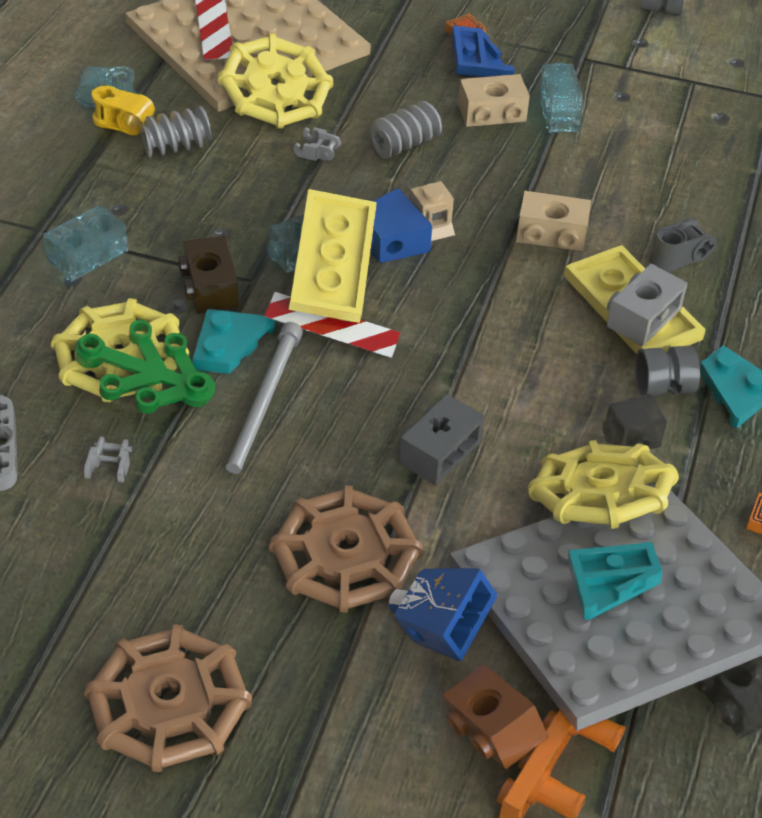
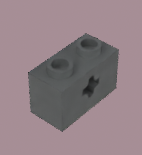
M447 394L436 405H430L423 417L414 426H408L402 432L398 442L400 446L399 464L437 486L482 442L485 416Z

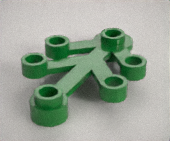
M144 320L132 322L129 328V339L133 344L137 345L144 360L106 347L104 341L95 334H86L76 342L75 360L82 367L96 368L105 362L135 373L124 378H120L115 374L103 376L100 380L99 393L106 400H116L122 394L138 390L135 407L141 413L149 414L156 411L158 407L181 400L191 407H201L207 404L215 394L216 386L214 380L208 374L196 371L186 352L187 339L180 333H170L164 340V353L173 358L179 373L166 368L151 340L152 326ZM136 331H143V332H145L146 334L140 335V334H137V333H135V332H136ZM170 344H178L180 347H172ZM162 383L171 388L157 392L149 386ZM113 385L117 388L111 390L106 388V386ZM148 398L151 399L152 402L146 403L143 402L142 399Z

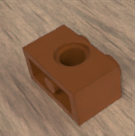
M485 664L442 695L450 711L446 715V719L454 732L461 738L467 735L482 758L487 760L492 757L505 770L548 738L535 705Z

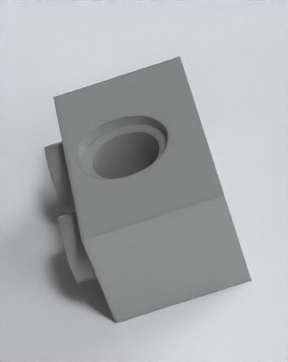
M650 264L640 274H634L628 285L621 292L616 291L611 296L607 304L609 316L606 327L644 346L682 309L688 283Z

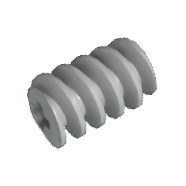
M422 100L414 105H409L404 109L385 115L383 118L380 117L371 124L370 136L373 147L382 159H388L391 157V154L397 155L402 150L411 149L412 145L418 146L422 141L427 142L431 140L432 136L435 138L439 137L442 131L441 118L437 110L430 103Z
M201 106L195 108L194 114L187 108L183 110L182 116L177 111H172L169 119L164 113H160L157 116V122L152 116L145 117L144 125L140 122L141 138L149 158L153 157V148L155 147L163 156L165 155L166 145H170L173 152L177 153L178 143L182 142L186 151L190 150L191 140L196 142L198 148L203 147V138H207L210 143L212 141L209 119L206 111Z

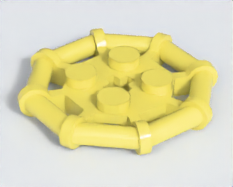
M269 33L267 37L246 43L236 42L231 45L230 55L225 66L217 75L218 83L225 88L236 107V113L240 116L245 114L276 126V129H283L285 125L308 118L317 119L322 114V106L328 91L333 87V78L327 75L315 56V49L311 46L303 47L276 37L275 33ZM276 50L295 56L297 58L293 60L288 57L277 54ZM263 51V52H261V53L258 55V57H255V58H253L251 55H249V54H253V53H256V52ZM239 63L247 68L244 74H235ZM306 64L315 78H309L305 74ZM271 79L278 80L281 83H278L277 86L271 84ZM239 87H243L245 91L247 89L250 93L249 97H244ZM306 90L315 91L312 100L304 97ZM293 105L292 108L298 107L297 109L284 112L286 106Z
M128 298L127 302L96 308L85 306L79 310V315L61 334H56L52 338L51 348L56 353L60 370L58 378L65 386L73 385L101 397L99 387L103 376L115 374L120 378L134 375L135 373L105 362L96 368L82 367L76 360L73 361L71 351L75 350L76 342L86 335V331L83 335L80 334L86 328H92L89 334L98 335L104 341L106 347L115 349V345L122 344L123 349L115 350L144 360L137 345L133 344L129 339V328L131 323L136 321V318L150 323L152 326L151 340L160 357L166 358L163 361L166 368L175 371L177 366L173 358L164 353V343L158 342L156 336L180 333L178 328L179 319L171 313L163 314L137 303L136 299ZM136 331V332H135V333L140 334V335L146 334V333L143 332V331ZM170 344L172 347H180L178 344ZM92 371L95 373V376L100 380L90 377L84 373ZM159 383L149 387L159 392L162 391L163 384ZM113 385L106 386V388L111 390L117 388ZM138 390L122 394L121 397L135 395ZM101 397L103 402H112V400H106Z
M597 440L588 441L586 446L559 455L551 453L542 459V468L536 479H533L528 485V493L533 501L542 503L553 513L556 522L567 524L570 521L605 524L609 525L610 529L619 528L620 523L651 512L654 514L663 512L668 507V495L672 486L677 483L679 475L673 465L663 463L650 453L649 447L646 445L636 444L634 447L598 444ZM647 483H656L654 487L645 485ZM557 493H563V494L565 495V497H563L562 499H560V498H559L557 495H555V494H557Z

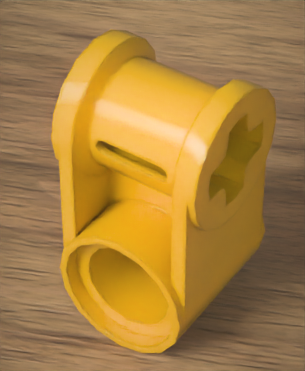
M107 85L99 86L92 90L91 98L95 103V112L92 115V120L100 128H109L135 136L141 133L140 122L144 125L145 117L153 116L155 113L153 102L142 94H134Z

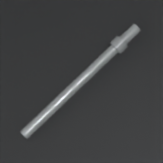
M286 322L281 328L278 335V347L227 462L226 469L230 473L239 474L241 472L291 351L300 342L303 329L297 323Z

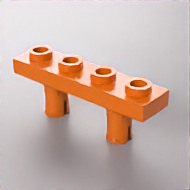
M560 709L558 713L550 710L543 721L548 738L520 759L518 768L522 770L516 781L509 777L497 797L496 803L502 805L499 818H523L530 805H535L537 802L566 818H577L585 802L586 795L551 777L552 768L572 735L580 734L614 753L624 735L626 727L610 719H605L576 731Z

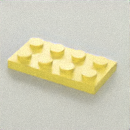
M308 189L288 310L360 323L377 202Z
M623 245L566 265L564 277L607 322L609 316L607 304L611 296L616 291L621 292L628 285L633 275L636 273L640 274L645 268ZM682 306V309L644 346L619 333L617 334L636 354L639 349L662 348L667 353L669 347L689 346L703 340L706 329Z

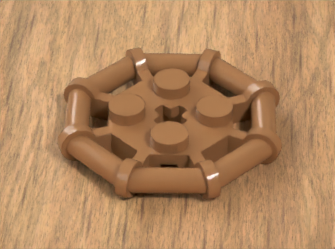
M345 485V489L306 500L299 498L292 503L293 509L279 532L272 536L269 541V549L276 555L287 580L286 589L293 595L300 593L340 609V613H348L349 608L390 597L394 590L403 589L402 586L416 560L420 559L424 554L423 544L416 539L404 515V507L397 501L390 503L356 491L352 485ZM357 508L371 513H368V517L358 514L359 509ZM308 521L312 524L309 532L307 530L304 535L296 534L303 522ZM387 524L389 526L392 525L398 538H389L384 526ZM346 540L349 545L356 544V546L352 549L340 548V541ZM292 551H304L309 563L299 569ZM388 555H400L392 572L384 567ZM318 575L329 585L341 584L340 591L315 582L312 579ZM373 577L379 582L349 591V584Z
M177 624L173 625V629L128 641L122 638L115 643L116 649L94 680L85 685L84 697L90 702L98 731L97 743L103 750L113 749L152 767V772H162L164 767L208 754L217 756L224 751L223 744L244 710H248L252 704V695L246 691L235 660L236 650L229 644L222 646L184 630L183 625ZM169 647V650L161 651L147 656H142V654L150 653L153 651ZM185 648L205 658L200 660L195 657V662L185 658V653L181 649ZM131 664L132 673L129 678L126 679L125 676L122 682H114L124 666ZM216 669L221 670L226 688L214 687L210 673ZM170 687L172 692H180L171 700L158 698L162 695L161 689ZM122 699L125 714L114 721L108 700ZM214 705H226L211 729L206 723L210 710ZM132 728L140 730L144 737L155 739L154 746L147 745L125 735V733ZM192 731L199 737L198 739L165 748L166 739Z

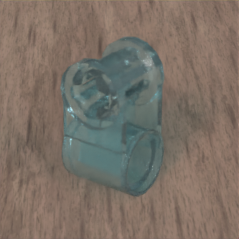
M125 66L86 67L80 73L75 91L76 100L84 107L95 108V103L91 98L92 90L105 85L138 94L133 87L135 80L134 71Z

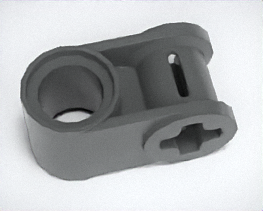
M686 218L681 222L658 229L650 256V263L666 272H671L691 263L703 261L714 252L717 246V239L712 234H706L699 228V223L695 218Z

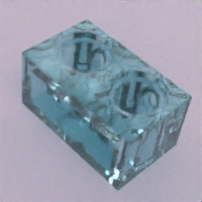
M555 63L542 65L539 99L548 132H578L584 100L573 64Z
M100 204L43 234L47 261L71 281L128 251L126 225Z

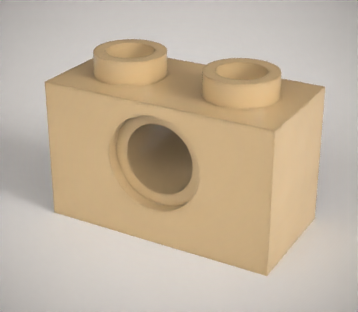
M521 74L460 79L458 106L466 127L527 121L530 95Z
M524 191L516 242L583 252L591 200Z

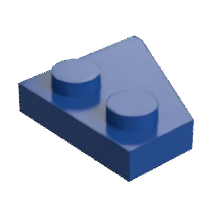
M453 25L451 41L456 74L477 77L514 75V67L512 65L506 66L500 59L502 52L496 45L490 42L488 35L483 29Z

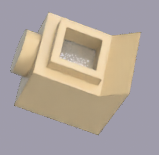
M442 181L411 189L410 201L432 224L431 241L455 235L452 225L454 198Z

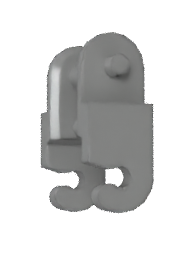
M306 127L302 133L303 137L313 143H305L302 150H300L301 145L296 143L293 147L294 153L298 157L317 161V159L332 160L335 155L333 149H337L341 145L340 138L327 133V130L315 127L312 135H310V129Z
M100 436L98 443L95 442L94 447H90L84 468L85 478L91 479L92 472L94 473L95 467H99L101 461L115 462L119 465L117 480L123 483L130 466L129 452L132 451V446H129L128 439H124L122 444L107 443L105 438ZM104 451L119 452L118 457L105 456L103 453Z

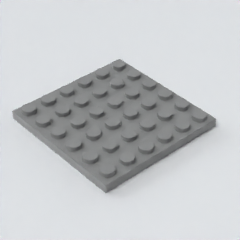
M647 483L645 485L654 487L656 483ZM671 490L667 498L668 507L659 514L651 512L620 523L619 528L610 529L609 525L576 521L562 524L556 522L553 516L450 553V566L452 568L481 569L498 595L488 612V616L576 731L762 656V582ZM653 542L662 568L661 584L592 619L584 620L568 564V550Z

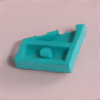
M207 309L193 356L195 369L230 374L240 364L242 358L249 356L258 347V340L266 332L272 334L275 331L276 320L264 315Z
M724 345L701 362L700 376L705 384L712 389V395L718 405L724 404L729 411V422L734 428L737 429L762 408V370Z
M653 542L568 550V564L584 620L592 619L661 584L662 568Z

